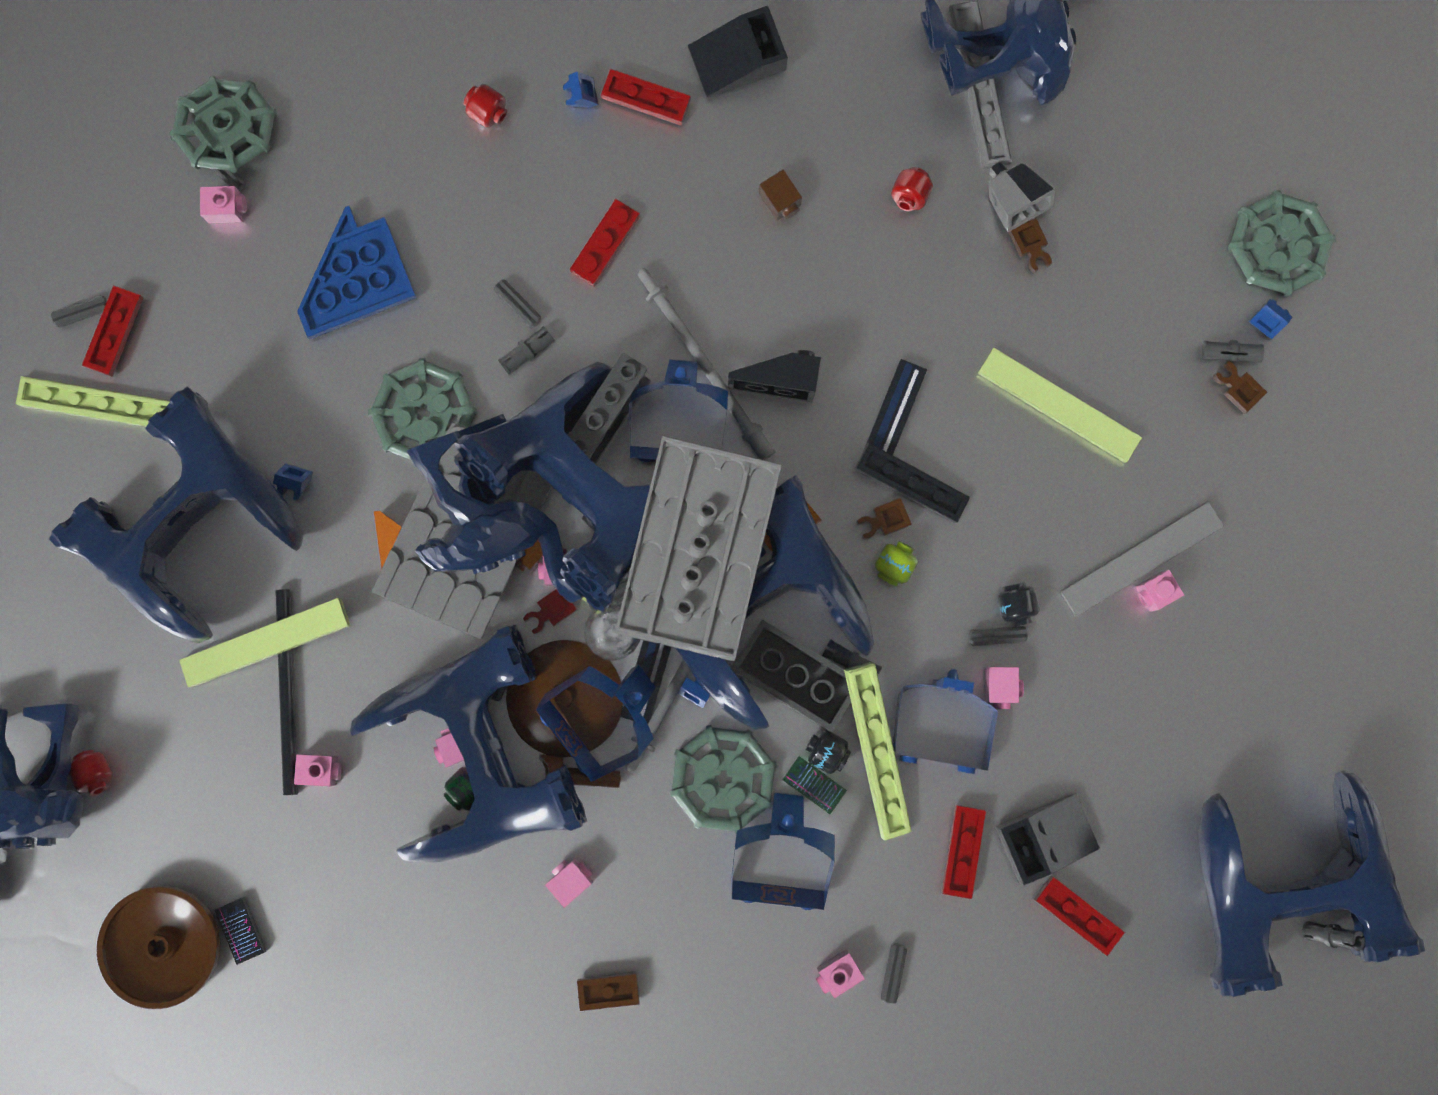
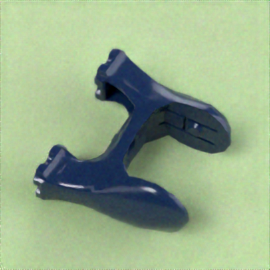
M596 362L564 378L512 419L478 433L463 435L455 442V448L459 453L454 456V462L464 476L476 481L481 491L487 497L498 500L505 494L506 486L520 471L537 472L562 495L564 500L572 504L589 519L595 529L591 541L578 548H572L563 556L565 565L561 568L560 574L573 590L577 589L585 596L587 602L595 610L599 609L604 612L611 606L620 583L631 568L650 485L625 487L593 463L568 436L613 368Z
M186 387L175 393L170 398V403L161 412H156L148 420V425L145 427L153 437L169 443L177 451L182 463L180 479L162 497L160 496L153 503V506L128 531L120 526L113 515V509L106 502H98L95 498L90 497L73 510V514L69 519L59 523L51 531L52 535L49 537V540L56 547L83 557L95 569L101 572L132 606L155 625L177 637L200 643L211 639L213 634L201 616L167 585L166 557L189 529L223 500L238 501L261 525L295 551L302 546L304 536L284 497L268 478L231 443L214 420L208 408V402L199 393H195L191 388Z
M795 475L776 488L766 529V534L770 537L773 549L772 558L756 570L745 619L760 607L791 589L814 593L818 595L848 640L862 654L868 656L874 646L867 607L852 577L819 531L806 503L803 484ZM675 648L699 685L725 712L754 730L769 727L768 721L750 695V689L742 678L736 676L725 659Z
M516 625L497 630L488 641L465 656L443 667L411 677L377 697L352 720L350 733L352 736L384 724L390 726L405 721L409 714L422 710L445 720L463 756L475 797L467 818L452 825L444 824L436 827L429 834L397 848V854L403 861L442 862L478 853L495 844L523 834L547 830L572 831L582 827L583 823L587 822L585 809L576 793L574 781L566 765L547 774L544 780L532 786L516 782L504 752L503 743L497 734L487 706L490 698L501 687L513 684L520 686L537 679L535 667L527 654L522 634Z
M1343 770L1336 773L1334 778L1333 801L1336 824L1341 841L1338 853L1320 875L1290 884L1258 887L1248 882L1245 877L1239 836L1225 799L1218 793L1203 803L1198 833V849L1217 950L1210 979L1212 987L1219 989L1221 996L1236 997L1246 995L1247 992L1269 991L1283 986L1281 974L1276 970L1269 953V934L1272 921L1345 909L1349 910L1353 919L1354 930L1361 931L1364 934L1362 937H1365V944L1362 950L1355 951L1351 949L1352 954L1355 956L1361 955V960L1364 962H1382L1397 956L1409 957L1419 955L1425 951L1423 939L1418 936L1412 927L1397 889L1381 812L1362 779L1354 773Z

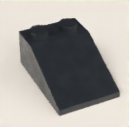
M798 350V353H789L729 372L728 388L743 392L813 402L821 357L815 356V353L812 351Z

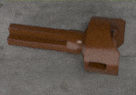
M539 755V760L545 768V778L553 770L565 766L563 764V756ZM567 768L575 786L620 787V770H614L591 782L587 775L578 768Z

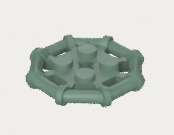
M213 76L209 77V81L185 97L180 96L178 98L173 130L169 134L171 140L178 144L191 161L192 167L196 169L202 167L227 170L236 173L240 167L261 153H267L271 148L269 141L273 121L277 117L276 109L267 103L256 89L254 82L250 80L240 82L216 79ZM220 91L235 92L236 95H231L232 98H227ZM212 93V96H210L200 104H196ZM247 99H251L257 108L250 111L244 102ZM189 112L194 113V122L192 121L191 125H186ZM220 119L224 121L230 120L226 127L217 128ZM254 121H261L258 136L253 134ZM196 135L201 144L195 149L188 138ZM246 142L252 145L238 155H234L233 151ZM210 151H215L218 154H225L227 159L208 157Z
M1277 190L1248 207L1243 206L1240 208L1231 243L1228 244V251L1233 253L1247 279L1245 281L1247 284H1255L1280 292L1283 296H1291L1293 291L1317 279L1322 280L1325 277V268L1332 245L1336 242V236L1331 234L1317 208L1318 204L1316 202H1307L1282 194L1280 190ZM1282 206L1302 213L1298 218L1294 214H1283ZM1271 208L1273 216L1260 221L1256 215ZM1306 219H1310L1319 236L1311 237L1304 224ZM1248 225L1254 228L1253 239L1250 242L1244 241ZM1277 237L1286 240L1287 250H1283L1282 247H1275V243L1278 241ZM1313 246H1320L1315 263L1308 260ZM1245 251H1251L1258 264L1256 268L1252 265ZM1301 267L1306 272L1294 279H1291L1289 274L1290 271ZM1269 269L1276 271L1275 273L1279 274V280L1262 275L1264 270L1268 271Z
M419 358L418 362L390 374L385 373L382 376L384 379L372 408L368 409V416H371L383 444L382 449L386 453L390 451L410 460L411 458L406 450L411 449V447L401 444L404 437L415 440L421 445L436 437L445 436L454 416L460 417L458 424L469 427L473 416L477 415V408L473 406L462 380L463 375L459 371L455 373L427 362L426 358ZM418 374V383L409 384L404 389L398 383ZM428 374L442 379L446 383L442 388L427 383ZM393 388L399 393L392 409L384 408ZM453 389L461 407L453 408L447 394ZM427 405V410L431 412L429 417L424 416L422 420L417 419V408ZM385 418H394V423L399 430L394 435H391Z
M708 725L703 732L680 750L676 749L674 753L676 759L672 790L669 792L670 796L676 799L693 821L695 828L703 827L735 831L736 834L737 830L745 827L767 808L771 809L773 805L771 798L774 772L777 764L776 761H772L749 729L747 731L715 728L712 725ZM717 740L739 743L736 751L718 749ZM709 742L712 748L711 752L699 761L691 756ZM746 746L760 763L759 765L751 767L741 753ZM688 763L695 766L693 784L684 786ZM723 770L727 771V776L732 777V782L726 783L725 788L720 787V783L715 781V775H720ZM756 773H762L760 795L752 792L753 775ZM694 790L706 804L701 812L687 796L688 793ZM749 797L756 802L741 815H737L735 807ZM711 808L729 810L730 819L711 817L708 814Z

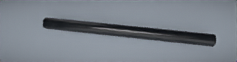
M290 589L275 590L276 622L291 616ZM293 649L278 654L283 795H298V785L294 784L297 751Z

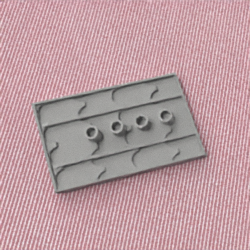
M452 422L446 435L467 427ZM454 443L441 457L439 469L450 485L459 491L458 485L462 473L454 462V456L459 453ZM520 471L511 478L506 486L505 494L496 501L515 500L527 503L541 511L552 486L537 472ZM425 478L371 592L478 639H482L518 559L502 563L499 560L497 561L499 567L473 574L472 570L456 572L434 571L423 563L415 551L420 544H426L428 539L442 538L447 529L453 524L448 513L438 506L432 489Z
M662 436L615 633L735 661L782 465Z

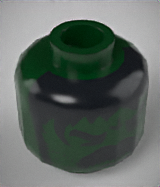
M461 767L445 782L444 788L446 792L444 797L456 810L461 811L464 809L470 811L475 797L466 767Z

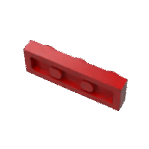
M610 69L601 93V98L681 126L691 101L690 95Z
M615 199L571 266L570 272L595 287L640 218V213Z
M113 285L82 366L113 377L144 297Z
M955 805L942 894L972 899L986 810Z
M1053 876L1049 878L1034 898L1036 902L1106 956L1110 954L1125 933Z

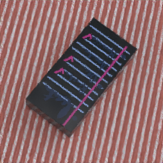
M245 897L214 910L236 965L267 952Z

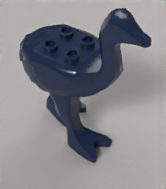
M935 0L925 1L926 11L921 12L923 28L931 52L945 51L944 54L939 55V62L951 96L962 93L985 80L1007 76L1014 68L1019 76L1032 86L1033 94L1036 95L1040 105L1054 100L1064 91L1071 71L1074 47L1076 45L1075 31L1073 28H1070L1067 19L1069 17V7L1066 1L1010 0L1007 6L1005 23L981 31L968 32L954 30L946 21ZM957 49L967 50L980 57H996L974 68L965 62Z
M503 414L406 450L414 465L423 473L428 481L438 506L448 513L453 523L442 538L428 539L426 544H420L415 551L423 563L434 571L439 572L472 570L473 574L484 573L499 567L497 562L499 560L502 563L525 556V549L532 547L538 540L541 544L550 581L558 593L570 603L577 602L585 597L577 589L573 590L560 574L561 568L565 565L563 562L562 544L556 523L545 513L527 503L515 500L496 501L493 498H489L481 491L476 481L471 478L468 479L463 474H461L458 485L459 491H457L450 485L439 469L441 457L463 435L478 433L506 422L507 420Z
M56 704L23 708V716L46 724L52 732L47 757L40 770L26 785L20 781L17 775L15 758L6 743L5 730L8 709L0 708V848H10V843H12L15 849L34 848V843L36 842L37 846L56 845V840L69 838L80 826L83 812V796L76 791L67 790V777L72 767L70 743L73 730L78 721L79 705Z

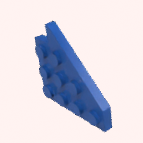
M350 206L344 208L297 310L307 338L310 340L417 298L385 217L358 227Z

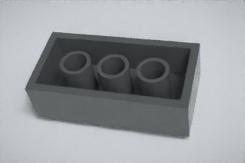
M763 619L732 667L735 674L832 733L851 703L844 669Z

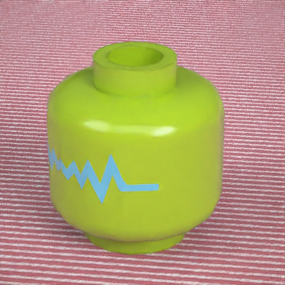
M901 541L897 545L886 544L875 562V568L878 571L877 576L893 586H898L899 583H907L918 565V559L912 554L914 548Z

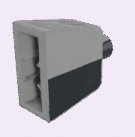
M1002 162L996 163L991 167L989 175L993 179L989 182V199L1007 232L1054 207L1055 189L1026 164L1020 163L1009 170Z

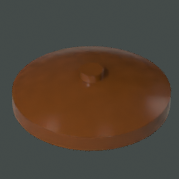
M557 640L542 644L528 653L535 667L537 679L520 686L517 684L509 685L506 693V706L513 728L525 743L543 754L563 756L565 758L572 756L552 730L542 723L540 715L536 711L544 694L589 666L609 677L618 685L621 683V679L612 662L596 648L579 641ZM576 681L550 700L589 752L602 745L612 735L620 721L623 710V703L617 697L611 698L600 689L581 681Z
M171 886L148 887L123 898L106 916L97 939V961L107 985L124 1001L145 1009L169 1008L193 997L211 978L220 953L219 931L210 910L193 894Z

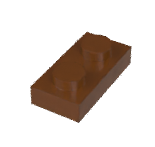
M637 972L577 979L580 1011L640 1004Z

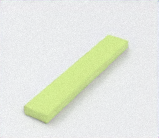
M995 348L992 349L977 373L1124 463L1128 462L1142 439L1141 436Z
M21 376L15 404L146 427L148 420L156 412H161L165 409L170 401Z
M336 598L179 661L187 686L195 687L351 625L342 598Z
M868 662L845 669L844 672L880 835L886 841L910 833L912 830L876 665L873 662Z

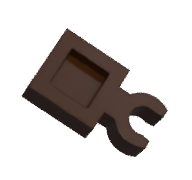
M1037 218L1008 232L1020 258L1025 255L1029 256L1028 267L1033 274L1038 271V266L1036 265V260L1038 259L1043 260L1046 267H1050L1052 264L1051 256L1047 252L1042 251V248L1046 247L1048 242Z
M1228 361L1223 367L1228 371L1229 376L1223 377L1221 373L1217 372L1213 375V379L1216 383L1226 385L1229 388L1224 395L1243 414H1246L1267 391L1247 372L1240 377L1236 366Z
M901 498L874 508L873 512L876 517L864 516L856 522L857 525L868 523L871 527L869 533L862 535L863 539L872 538L879 529L886 536L912 525Z

